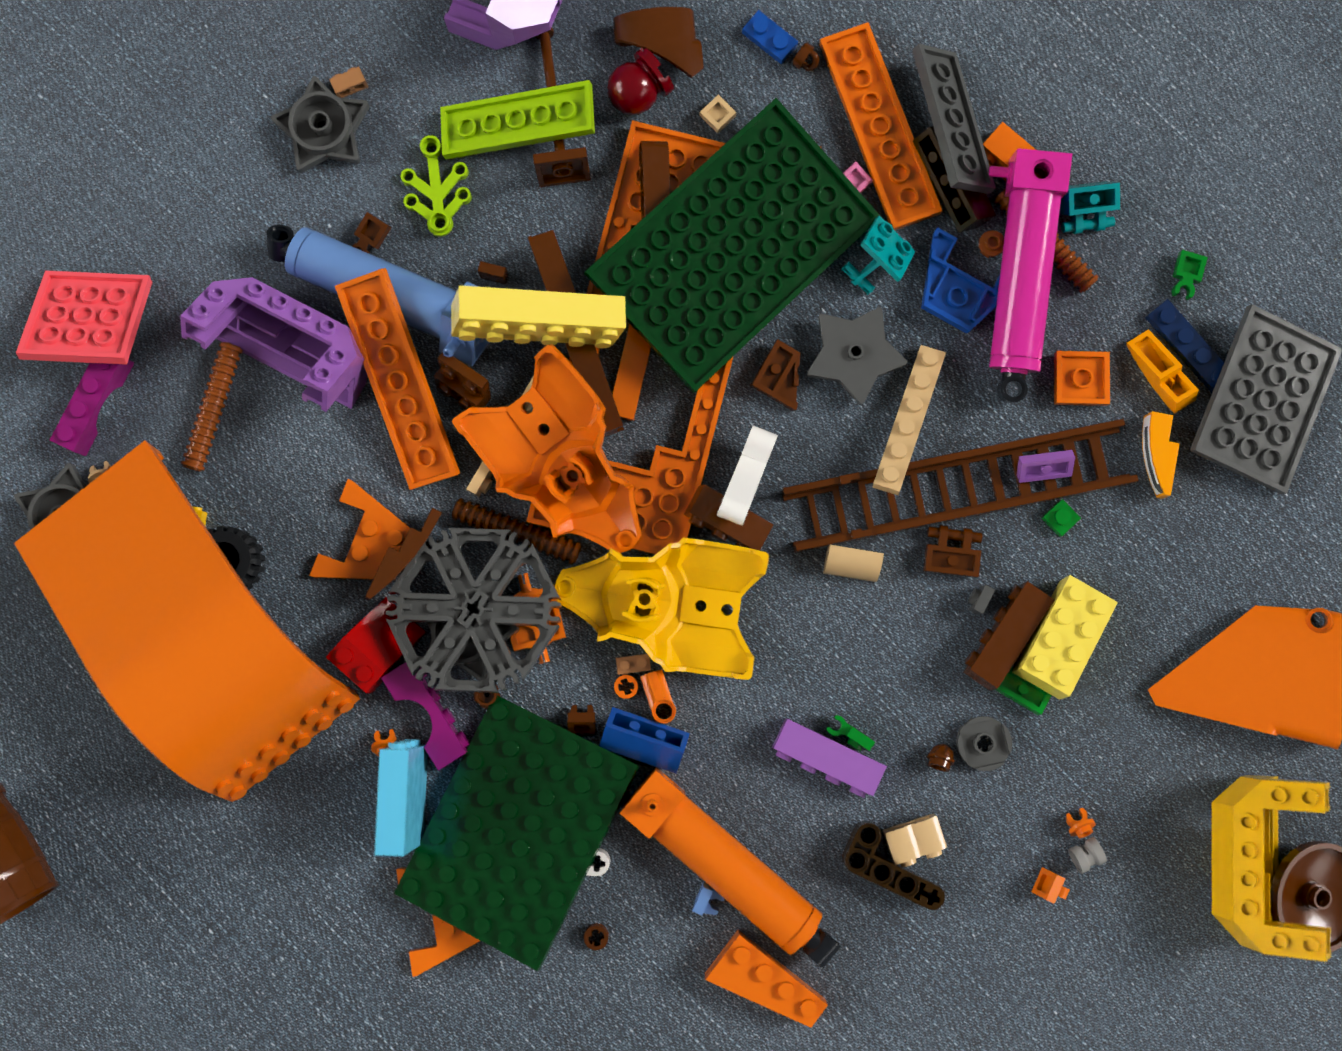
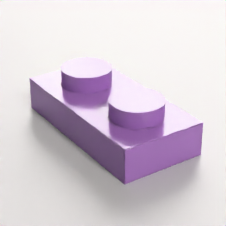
M1072 450L1019 456L1016 475L1018 481L1023 483L1071 477L1075 455Z

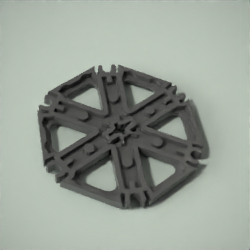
M449 528L452 534L451 539L449 534L442 530L443 541L436 543L432 536L428 537L432 548L429 549L425 541L388 592L391 595L398 594L399 597H387V601L397 603V608L394 611H386V615L397 619H386L411 674L413 676L416 675V678L420 681L426 674H430L431 680L427 685L430 688H434L438 684L434 689L436 691L499 693L496 688V682H498L499 687L506 691L505 679L512 677L517 685L520 684V679L515 674L519 671L522 679L525 680L559 629V625H549V622H561L560 617H553L550 615V612L554 608H562V605L557 601H550L555 599L561 600L534 545L532 544L530 547V542L525 539L522 545H515V541L519 537L516 532L512 533L511 530ZM465 542H493L498 548L475 581L462 555L461 547ZM433 561L450 594L412 593L410 585L424 564ZM528 564L532 566L543 588L540 597L501 596L522 565ZM476 603H479L477 607L480 610L479 614L473 613L471 616H468L470 614V611L467 609L468 606H475ZM412 622L446 623L425 656H418L406 633L407 626ZM497 625L535 626L539 629L540 635L527 656L522 660H515ZM472 639L488 671V675L482 681L455 680L451 677V669Z

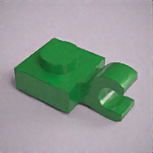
M834 715L833 718L839 721L840 728L832 730L827 726L826 731L833 736L844 734L849 738L847 744L859 752L863 748L867 751L871 750L875 741L849 725L843 717Z

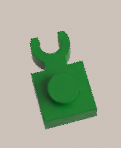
M1185 250L1179 252L1172 276L1179 279V283L1173 287L1172 296L1178 295L1180 288L1186 290V300L1194 296L1195 287L1193 283L1199 284L1202 281L1208 257Z

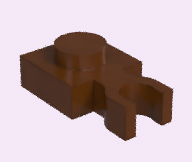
M367 212L354 233L360 239L352 247L362 249V251L369 254L371 247L379 250L392 227Z

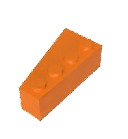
M740 930L735 932L705 972L706 981L810 1028L828 1006L821 994Z

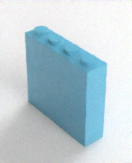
M421 739L394 741V743H388L387 748L380 749L375 855L405 856L420 846L425 829L428 753L424 749L425 745L421 744Z

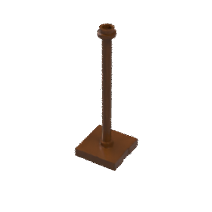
M552 27L549 31L535 36L537 39H540L546 88L557 86L550 38L554 36ZM564 139L554 141L555 151L533 154L539 187L591 181L586 147L565 150Z

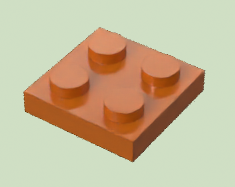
M1056 351L1054 353V405L1108 406L1110 404V352Z

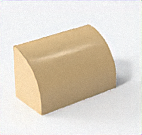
M829 545L826 551L823 574L877 582L884 553Z

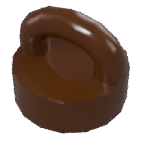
M805 42L794 57L792 65L799 70L801 67L806 71L814 70L819 64V56L814 51L815 47ZM809 56L813 58L811 64L806 63Z

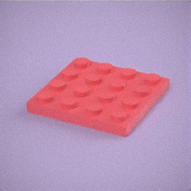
M45 271L16 350L19 360L127 365L152 285L150 276Z

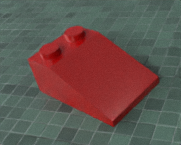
M387 597L353 627L326 656L331 663L365 693H373L383 682L381 677L391 672L404 658L386 620L397 619L386 615V611H394L397 606L387 601ZM415 622L410 623L406 628V633L413 647L426 633Z

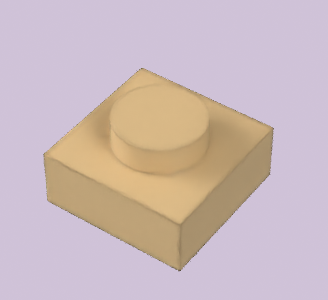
M717 95L700 111V117L718 134L736 117V111Z

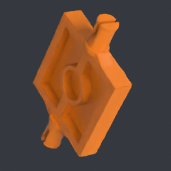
M524 573L523 576L521 574L517 575L521 591L514 596L540 597L542 595L543 588H531L528 573ZM554 608L550 612L551 616L560 617L561 622H549V625L560 626L549 644L553 641L567 638L559 608ZM518 626L519 631L510 636L513 651L515 652L532 648L540 635L539 629L535 626ZM547 647L543 651V655L541 654L538 659L539 664H543L544 660L546 663L550 662Z

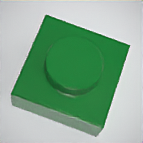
M1061 499L1041 519L1061 537L1081 517Z

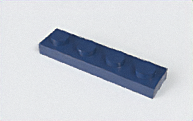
M1168 299L1147 315L1145 319L1206 388L1213 393L1224 365L1223 360Z

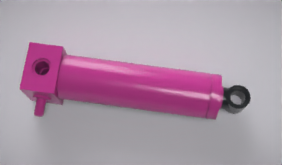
M1017 148L1009 159L1008 167H989V176L1006 178L1005 197H1009L989 368L1001 370L1002 377L997 387V394L1006 403H1016L1023 400L1028 391L1026 375L1028 373H1038L1041 370L1040 360H1042L1060 204L1061 198L1068 192L1073 153ZM1034 172L1038 173L1042 179L1036 177ZM1009 382L1015 383L1018 386L1019 391L1015 397L1009 396L1006 392V386Z

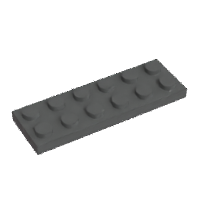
M918 44L912 49L915 65L918 69L951 188L989 194L996 187L993 177L989 176L990 166L957 53Z

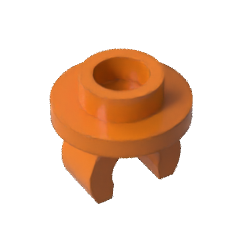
M389 730V737L385 740L381 739L379 731H375V742L371 745V751L379 757L380 749L387 748L388 743H394L397 740L394 730Z
M1080 808L1079 815L1082 819L1076 821L1068 813L1066 814V822L1071 827L1069 829L1071 836L1084 838L1093 833L1092 828H1094L1096 823L1093 819H1087L1086 810Z

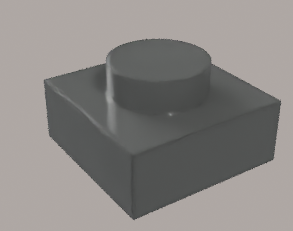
M987 585L980 586L979 589L975 588L968 600V603L971 604L968 610L977 615L984 614L995 589Z

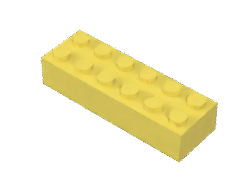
M459 286L451 304V337H459L463 341L485 338L489 342L514 340L518 344H527L531 341H539L543 345L568 343L569 346L580 347L584 344H593L597 348H609L614 345L626 329L625 296Z

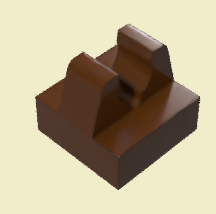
M577 705L571 707L567 718L568 731L576 735H596V718L592 705H587L586 713H578Z

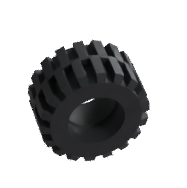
M217 526L216 530L208 529L221 550L230 545L237 549L239 565L235 572L247 589H252V583H258L261 579L258 576L259 572L264 573L265 567L261 566V562L266 561L265 555L260 553L263 551L262 546L256 543L258 540L254 536L249 535L248 532L230 526Z

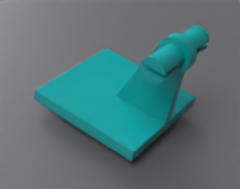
M879 215L875 218L860 245L873 260L860 272L850 262L846 263L841 270L852 279L851 283L854 286L858 285L869 295L875 289V286L865 278L868 274L881 265L898 282L902 279L916 251L908 241L904 240L893 229L890 223L886 222Z

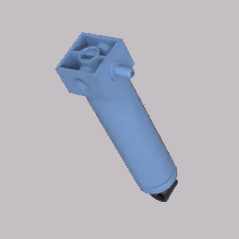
M278 224L268 228V256L272 260L285 262V269L288 274L336 295L338 294L335 285L386 268L406 324L439 338V352H443L444 356L449 358L454 356L461 362L473 366L490 343L485 338L463 341L459 337H451V304L457 292L456 290L308 227L301 228L295 236L293 230L286 225ZM466 282V283L463 285V286H474V287H478V286H476V285H474V284H471V283H469V282Z

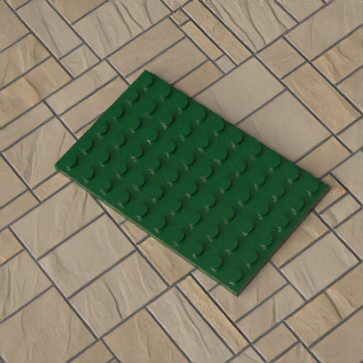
M775 98L590 266L584 274L603 295L625 296L626 320L694 393L866 232L879 214L781 102Z

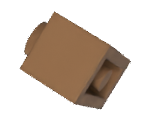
M359 67L350 68L347 72L336 74L333 78L329 79L335 94L340 98H345L368 88Z
M648 654L616 658L618 675L651 670Z

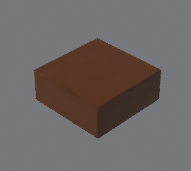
M480 261L478 273L482 279L502 284L507 283L509 274L506 267Z

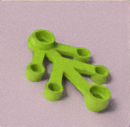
M428 135L421 140L420 149L428 161L430 186L417 177L415 171L410 168L404 169L400 177L406 186H413L432 201L433 211L420 203L417 195L413 193L407 194L403 199V203L407 210L416 211L427 220V227L433 235L442 237L452 231V217L462 205L469 204L472 200L470 190L466 187H460L455 192V198L445 209L443 205L444 198L459 180H464L468 177L469 170L465 163L457 162L453 165L452 172L441 184L438 156L442 152V146L437 137ZM430 146H435L436 150L434 152H428ZM462 167L465 169L463 174L456 173L458 168ZM408 174L413 175V179L410 181L405 180V176ZM463 192L468 194L466 199H460L459 195ZM410 199H415L416 204L413 206H409L408 201ZM438 221L445 222L442 228L436 227Z

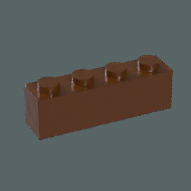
M1028 581L1019 586L1016 584L1007 596L1010 601L1006 607L1002 606L993 618L996 621L991 629L987 628L980 637L979 642L982 644L977 652L973 650L965 660L967 667L963 673L989 691L998 689L1054 602L1052 597Z

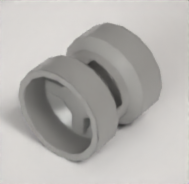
M1094 837L1087 839L1082 846L1075 845L1068 849L1075 867L1081 874L1089 871L1090 867L1095 864L1100 866L1107 862L1101 845Z

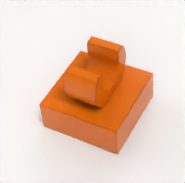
M1042 867L1031 892L1055 904L1058 896L1066 900L1070 889L1063 886L1066 878Z

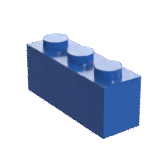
M612 707L599 746L611 752L677 773L690 733Z

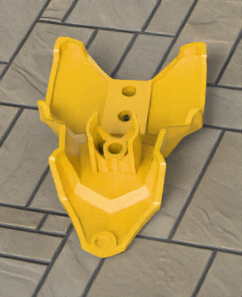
M682 538L678 543H670L653 557H623L621 553L610 548L607 554L598 559L561 570L555 583V589L561 600L557 599V602L589 623L598 633L597 642L612 637L640 644L652 661L660 664L665 672L682 671L749 680L753 676L754 655L746 644L738 626L741 598L750 587L766 574L769 554L756 549L693 538ZM698 601L706 603L705 610L700 611L697 608ZM726 604L731 605L733 608L730 615L722 611V607Z

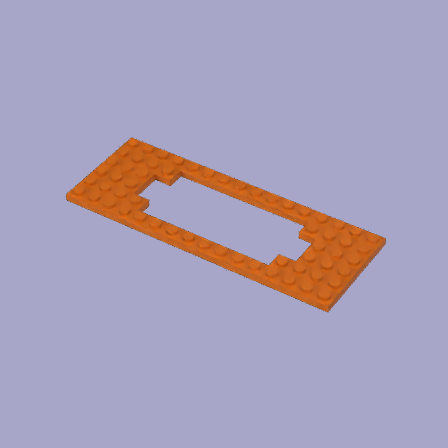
M632 120L595 262L641 221L640 141L668 142L670 194L726 143ZM590 281L586 294L603 295ZM595 347L599 355L600 348ZM733 357L697 390L682 451L656 445L650 470L608 460L616 475H621L634 485L635 505L642 536L632 548L633 550L655 555L668 544L678 543L682 538H688L691 523L689 522L690 518L684 515L696 490L702 484ZM531 502L526 522L551 529V523Z

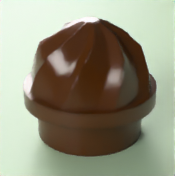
M945 744L934 746L927 756L929 759L928 766L942 772H949L950 766H953L955 762L953 751Z

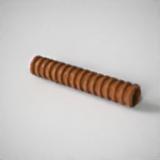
M1004 189L995 198L994 203L996 205L1000 204V209H1005L1008 212L1009 197H1005ZM1057 233L1054 262L1057 264L1056 268H1061L1063 270L1062 274L1069 276L1067 279L1074 282V287L1078 286L1080 288V293L1085 292L1098 280L1099 276L1092 274L1093 270L1086 267V262H1081L1082 258L1080 256L1078 258L1075 256V251L1071 252L1069 250L1070 246H1066L1064 244L1065 240H1060Z
M227 342L219 344L221 349L216 353L218 358L214 359L216 365L211 368L213 374L209 375L211 380L206 384L208 389L204 390L206 396L201 399L203 405H200L198 408L201 411L196 414L198 420L194 421L195 429L191 430L193 436L188 439L190 445H186L188 451L183 454L185 460L181 461L183 467L199 472L205 470L203 464L208 461L205 459L206 455H210L208 449L213 445L211 439H215L213 433L218 430L216 424H220L218 418L223 414L221 409L225 408L223 402L228 399L226 393L230 392L228 387L233 383L231 378L235 377L234 369L238 368L236 362L240 361L241 358L238 356L243 353L240 347Z

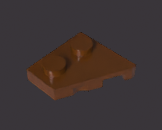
M778 339L775 340L750 386L788 409L796 411L798 407L796 398L797 386H799L798 366L800 365V352Z

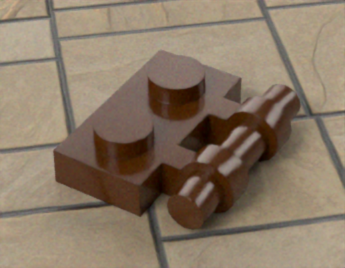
M939 525V527L929 526L927 537L937 538V545H926L924 571L978 578L981 550H972L971 543H981L982 533L972 532V529L968 528L955 530L948 529V526ZM947 540L961 541V548L948 547Z

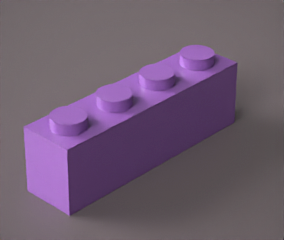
M785 718L772 746L773 749L778 750L776 756L788 762H791V759L794 758L802 762L801 768L813 774L816 773V770L827 774L826 780L840 786L841 782H844L851 786L849 791L863 798L866 793L874 796L887 767Z

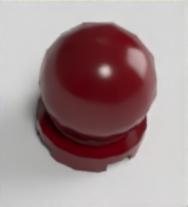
M642 47L634 54L635 62H626L618 66L609 76L608 98L615 109L625 115H640L648 111L656 102L658 94L665 97L674 90V85L669 75L666 78L663 77L657 68L661 63L647 48L643 49Z

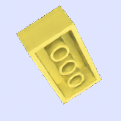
M1071 575L1059 581L1051 596L1054 602L1030 637L1012 673L1059 700L1071 696L1118 603Z

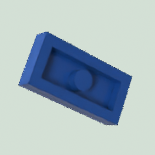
M760 10L742 28L743 35L780 64L798 46V41Z

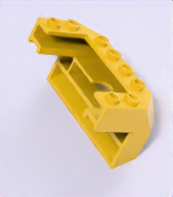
M1240 776L1212 801V915L1241 946L1266 955L1327 962L1331 957V927L1273 921L1270 912V888L1274 874L1279 866L1278 810L1316 813L1329 812V782L1278 779V776Z

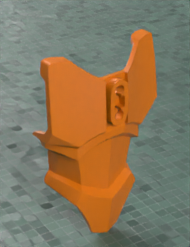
M553 344L546 345L534 356V377L531 389L510 406H472L453 418L452 423L492 472L496 480V491L507 493L513 498L532 502L551 523V532L554 538L568 533L577 534L608 550L612 548L619 553L626 552L637 544L642 536V531L635 505L634 485L621 475L614 473L602 449L606 431V424L603 419L606 408L599 396L566 357ZM526 402L532 404V412L525 410L524 405ZM541 424L549 426L548 433H544L541 430Z

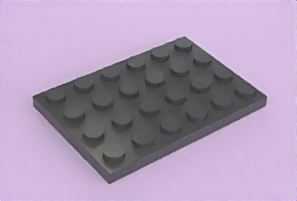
M1253 304L1247 306L1190 451L1279 494H1287L1342 353V348Z

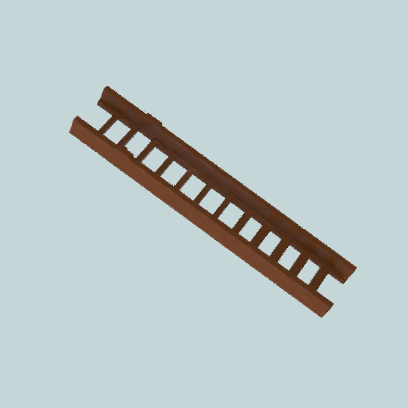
M1124 419L910 462L905 477H910L918 517L900 520L895 495L886 492L892 522L874 526L865 487L867 484L874 483L878 469L785 487L781 491L783 502L807 497L815 538L793 542L794 553L1133 484L1139 481L1137 475L1130 476L1129 473L1109 477L1100 440L1102 436L1120 433L1119 428L1125 425ZM1088 440L1097 480L1083 483L1074 442ZM1062 445L1063 451L1072 450L1075 455L1072 476L1069 477L1070 486L1057 488L1056 479L1043 480L1045 491L1031 493L1029 482L1019 483L1016 475L1019 456H1023L1022 453L1036 450L1037 454L1049 453L1048 447ZM1010 455L1020 496L1006 499L997 458ZM987 460L996 501L978 504L969 464ZM961 465L970 506L952 510L943 469ZM935 471L944 511L926 515L917 474ZM857 483L867 529L851 530V533H848L838 486ZM832 492L841 532L822 536L813 495Z

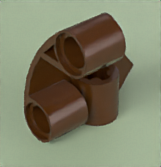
M654 7L631 11L614 17L615 43L618 46L634 45L639 48L643 47V49L647 48L651 53L670 62L690 78H693L704 68L701 41L696 39L694 12L692 9L685 7Z

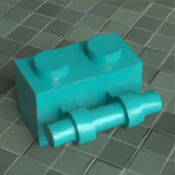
M1103 181L1070 185L1068 192L1061 198L1059 214L1072 215V219L1070 222H1062L1061 231L1063 233L1072 232V234H1080L1083 230L1094 229L1095 231H1104L1108 227H1114L1115 218L1113 216L1106 217V211L1120 210V183ZM1094 213L1093 219L1083 220V214Z

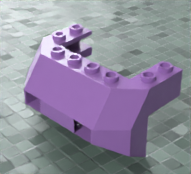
M452 0L444 20L448 32L497 50L549 31L563 0H491L488 8L469 0Z
M253 277L213 281L180 315L182 338L187 340L189 337L199 342L205 350L215 339L240 347L244 354L306 385L307 388L302 392V400L306 402L310 400L320 405L321 410L325 412L335 401L352 409L366 384L367 373L363 365L364 358L350 327Z

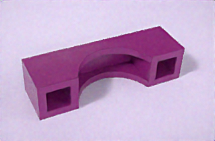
M128 360L127 365L89 363L50 441L86 456L98 434L96 424L103 403L115 389L123 386L134 362Z
M406 662L381 677L395 701H415L421 704L429 713L432 721V732L424 749L438 771L467 753V746L470 745L467 737L462 731L458 732L453 725L456 720L448 708L443 709L438 701L441 699L439 692L434 690L435 687L430 688L427 686L428 683L424 677L420 681L416 678V675L413 676Z

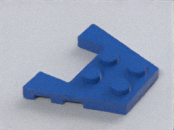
M937 227L932 235L921 309L967 334L996 307L1000 274L992 288L947 263L946 260L958 238Z

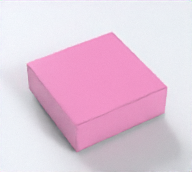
M857 162L843 172L860 193L873 183V179Z

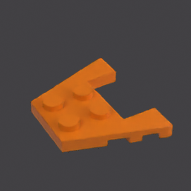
M348 479L339 501L363 510V517L345 562L343 563L318 553L309 575L311 577L373 580L388 548L399 551L410 529L407 524L380 504L359 485Z
M404 867L396 869L398 884L406 870ZM432 915L437 945L409 951L412 977L420 975L480 942V940Z

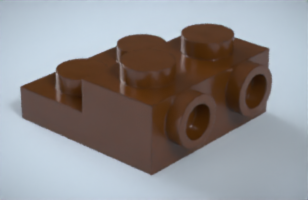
M442 352L438 357L440 369L434 375L436 389L445 397H454L458 400L459 406L464 410L472 406L485 407L491 399L488 379L454 356L449 358L444 356Z

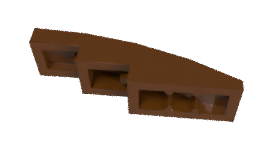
M432 508L421 531L410 528L399 551L388 548L364 599L370 601L388 586L411 562L428 539L442 512Z

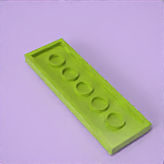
M590 80L440 107L442 156L445 159L595 134L593 90Z

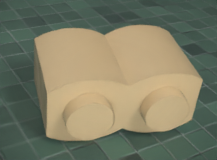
M934 813L882 830L893 863L895 865L900 864L901 867L915 864L916 858L926 855L927 859L943 854L942 850L947 848L938 818Z

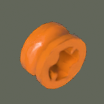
M622 675L616 679L614 690L619 697L629 699L637 693L638 682L631 675ZM627 679L629 683L633 682L634 689H630L632 693L626 695L625 691L619 690V684H623L621 680Z

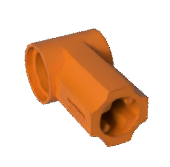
M663 670L653 671L640 676L654 721L661 724L670 723L676 715V707L672 701ZM663 704L669 706L671 716L667 719H660L656 714L658 706Z

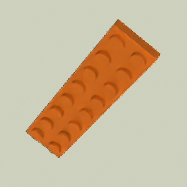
M869 22L821 38L819 45L870 176L873 179V184L888 222L894 230H898L940 215L942 208L926 167L913 143V134Z
M382 268L335 285L350 330L364 358L363 365L409 489L412 490L460 474L387 269Z

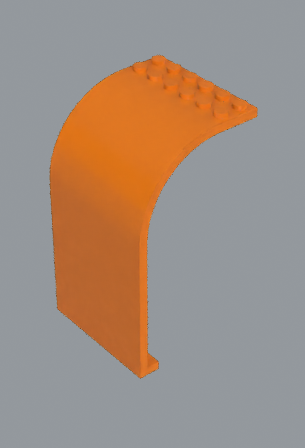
M144 440L14 544L93 681L124 724L150 752L178 776L201 790L234 802L245 796L247 790L253 785L266 779L268 773L274 768L287 762L295 751L308 745L316 734L329 728L337 717L350 711L354 704L360 700V697L353 689L317 666L270 618L239 578L162 462L164 457L161 452Z

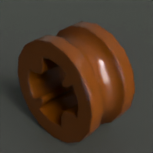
M593 923L588 926L584 934V942L592 950L604 948L609 938L607 928L600 923ZM597 929L598 933L600 931L603 933L604 936L601 937L600 943L595 944V940L590 941L589 937L592 936V930Z

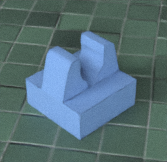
M703 881L695 898L692 911L699 915H703V913L717 915L719 908L712 905L711 900L718 899L723 901L724 898Z

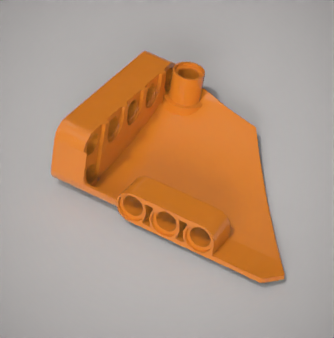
M1254 606L1151 686L1148 691L1156 706L1275 736L1282 735L1339 749L1342 741V613L1324 608L1304 609ZM1314 613H1320L1324 617V624L1320 628L1314 627L1311 623V616Z

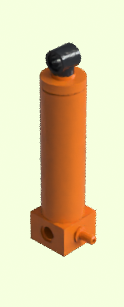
M655 767L621 808L620 814L647 838L654 837L789 955L795 953L799 948H803L802 950L815 963L824 968L841 947L827 932L821 928L818 929L823 914L691 801L686 796L685 791L659 768Z

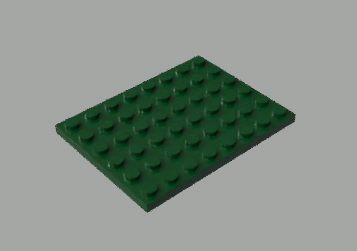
M497 696L496 701L489 705L467 748V753L464 754L420 841V846L416 848L394 894L526 966L540 971L639 766Z

